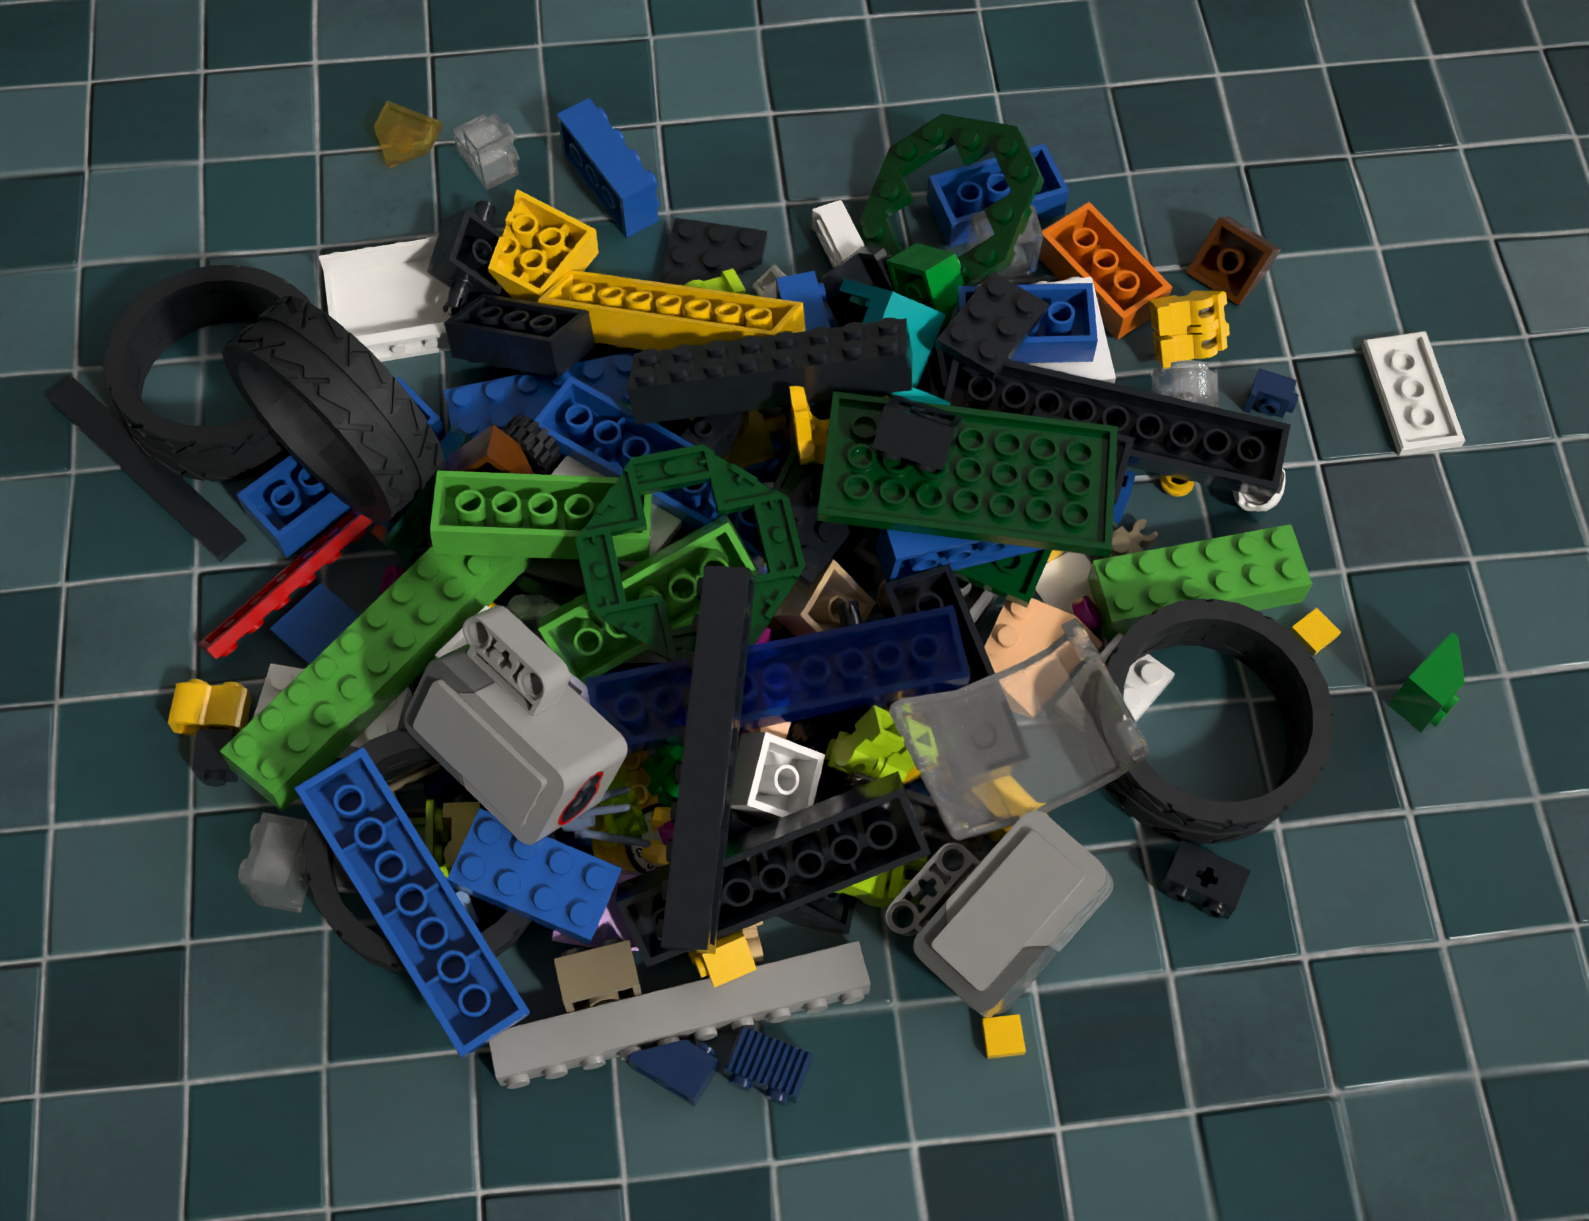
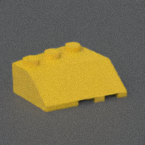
M517 189L514 196V205L511 212H508L502 237L498 239L488 271L512 298L538 302V299L568 271L584 272L598 255L596 229Z

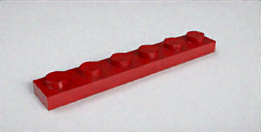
M354 509L350 510L198 643L199 647L214 659L229 655L237 647V641L246 633L251 634L260 628L264 623L263 618L272 610L276 611L285 606L290 600L289 595L298 587L303 588L310 584L316 577L315 572L324 564L329 565L336 561L341 555L340 550L349 542L354 543L361 539L367 532L365 528L373 521Z

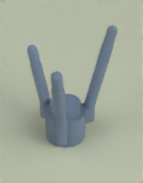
M624 786L608 790L601 801L627 794L631 791V788ZM629 804L593 807L562 826L563 832H574L575 839L592 838L641 847H649L651 845L649 840L588 829V827L595 825V815L628 811L630 809Z

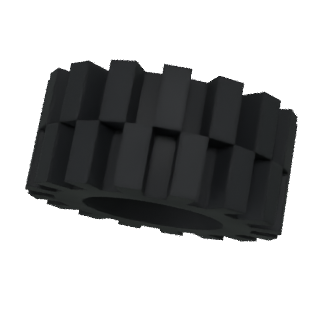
M521 415L513 416L501 429V431L520 444L534 474L546 475L561 456L559 445L554 444L556 439L553 436H548V430L545 427L541 429L537 421L531 422L527 416L523 418Z

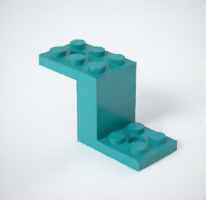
M844 278L839 291L851 295L849 302L864 308L868 307L862 324L879 322L884 318H907L913 354L912 390L874 396L883 397L887 395L888 398L892 399L895 395H899L917 402L950 406L951 402L917 389L946 314L893 291Z

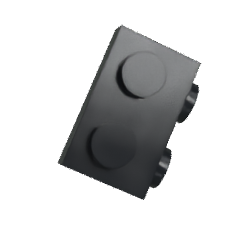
M864 245L819 278L818 283L824 284L826 301L840 327L852 322L862 323L868 307L864 308L849 302L851 295L839 291L844 278L895 292L886 262L892 256L884 248Z

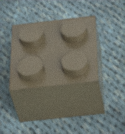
M620 938L605 940L599 944L598 948L584 951V948L569 949L562 953V957L554 959L563 1004L567 1013L642 995L629 940L622 941Z

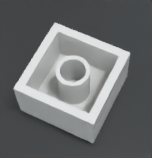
M767 732L741 733L737 749L731 808L772 822L812 806L825 754Z

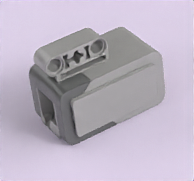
M496 605L466 619L463 625V635L468 644L430 661L405 712L404 724L409 734L461 785L465 786L519 841L532 845L590 810L601 801L626 758L628 748L625 738L568 685L570 675L564 661L507 608Z
M1033 810L1025 813L982 862L958 843L943 845L886 910L885 919L889 928L900 935L913 936L917 934L913 944L917 957L971 1008L983 1017L991 1018L993 1015L1003 1014L1010 1009L1056 957L1057 952L1064 948L1110 896L1114 883L1107 869L1096 857L1048 815L1041 811ZM961 852L964 856L962 868L957 871H949L947 868L948 857L952 853ZM927 882L932 885L935 884L934 889L937 891L935 897L926 895L927 891L923 887ZM913 897L919 900V903L926 906V908L922 911L919 906L910 902ZM910 908L914 915L913 922L906 928H900L897 916L901 910Z

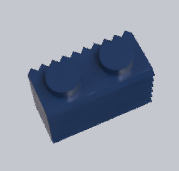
M741 1026L724 1067V1075L730 1077L729 1083L739 1089L750 1091L751 1086L765 1091L764 1097L776 1104L786 1105L787 1100L796 1104L811 1066L813 1054L753 1029Z

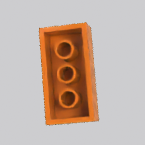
M1090 202L1040 232L1036 256L1060 281L1071 277H1092L1103 326L1116 340H1119L1151 319L1149 299L1170 296L1172 286Z

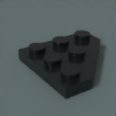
M675 218L660 282L684 286L692 280L706 281L721 277L722 271L734 269L736 274L743 272L749 267L752 270L763 262L767 243V231Z

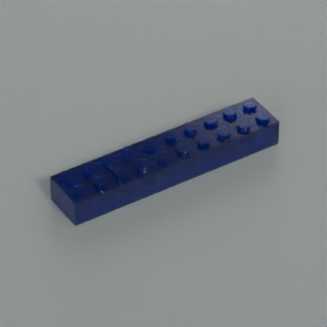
M954 605L750 645L748 648L739 732L966 687L970 679V673ZM688 658L586 678L590 705L625 738L628 748L627 755L680 744V728L682 724H686L688 710L684 708V692L686 687H691L692 673H689Z

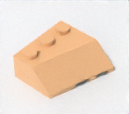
M1031 598L1027 608L1006 599L984 648L1010 711L1033 720L1060 691V688L1102 647L1103 643L1073 614Z

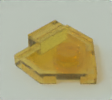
M386 101L373 127L383 150L385 161L389 168L430 153L443 128V124L439 120Z

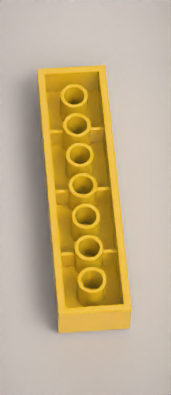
M576 270L568 271L538 299V303L589 311L595 344H609L617 348L665 350L673 349L683 344L696 346L708 344L714 340L727 342L741 340L752 335L765 337L773 336L783 331H791L793 333L806 331L802 302Z

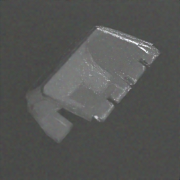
M1075 618L1061 625L1065 633L1053 644L1019 664L958 690L902 698L891 705L888 712L900 736H903L904 744L917 770H920L921 778L934 804L938 806V812L950 836H953L954 839L963 840L1013 827L1029 811L1036 810L1047 813L1116 780L1152 754L1084 626Z

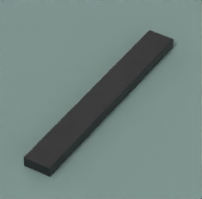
M74 377L47 397L60 413L220 562L247 541L245 536L181 476L158 466L136 447L124 424Z

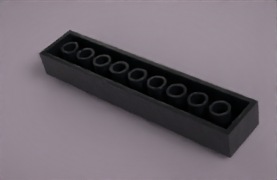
M953 358L943 400L951 402L950 406L1032 416L1033 410L1037 409L1074 421L1118 426L1117 433L1135 438L1127 467L1266 499L1278 490L1291 424L1011 360L1007 362L992 381Z

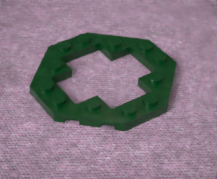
M940 114L888 149L857 226V231L866 246L884 248L892 257L902 252L888 217L914 201L905 176L953 145L956 146L962 161L967 166L993 151L1011 193L984 209L994 235L957 257L961 264L960 271L964 282L963 286H977L984 282L992 271L997 274L1011 265L1016 253L1013 250L1019 234L1023 235L1032 213L1030 206L1035 194L1040 193L1044 178L1022 131L1017 126Z
M703 444L632 457L623 469L620 478L610 488L596 508L593 517L575 539L590 613L677 668L688 666L690 650H695L696 636H693L692 625L675 629L670 628L663 594L626 602L612 539L613 536L647 530L641 501L642 495L710 482L718 516L753 509L768 573L755 576L756 583L748 653L752 651L806 566L789 497L778 490L773 491L760 483L757 477L734 463L731 465L715 455V451Z

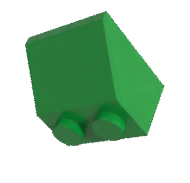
M915 243L886 260L895 292L946 314L940 330H944L949 324L957 303L958 286H963L964 284L960 271L961 264L955 253Z
M1452 632L1407 678L1388 704L1420 733L1430 723L1436 728L1461 699L1456 693L1464 685L1465 680L1459 638L1455 633Z

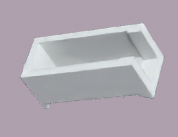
M842 200L812 209V230L816 232L833 268L864 246Z

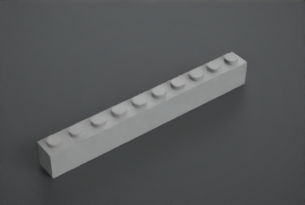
M856 941L756 966V970L715 988L708 978L511 1027L489 1041L496 1079L500 1086L507 1085L508 1089L520 1088L530 1084V1079L545 1075V1079H556L567 1075L568 1069L583 1066L584 1070L596 1069L606 1064L605 1060L619 1056L621 1060H628L633 1052L691 1038H695V1041H706L717 1037V1032L732 1028L733 1032H739L741 1026L751 1029L755 1026L754 1022L769 1019L770 1023L782 1022L791 1018V1013L806 1010L807 1014L821 1012L828 1008L827 1004L841 1000L845 1005L859 1002L865 998V994H869L871 985L860 943Z

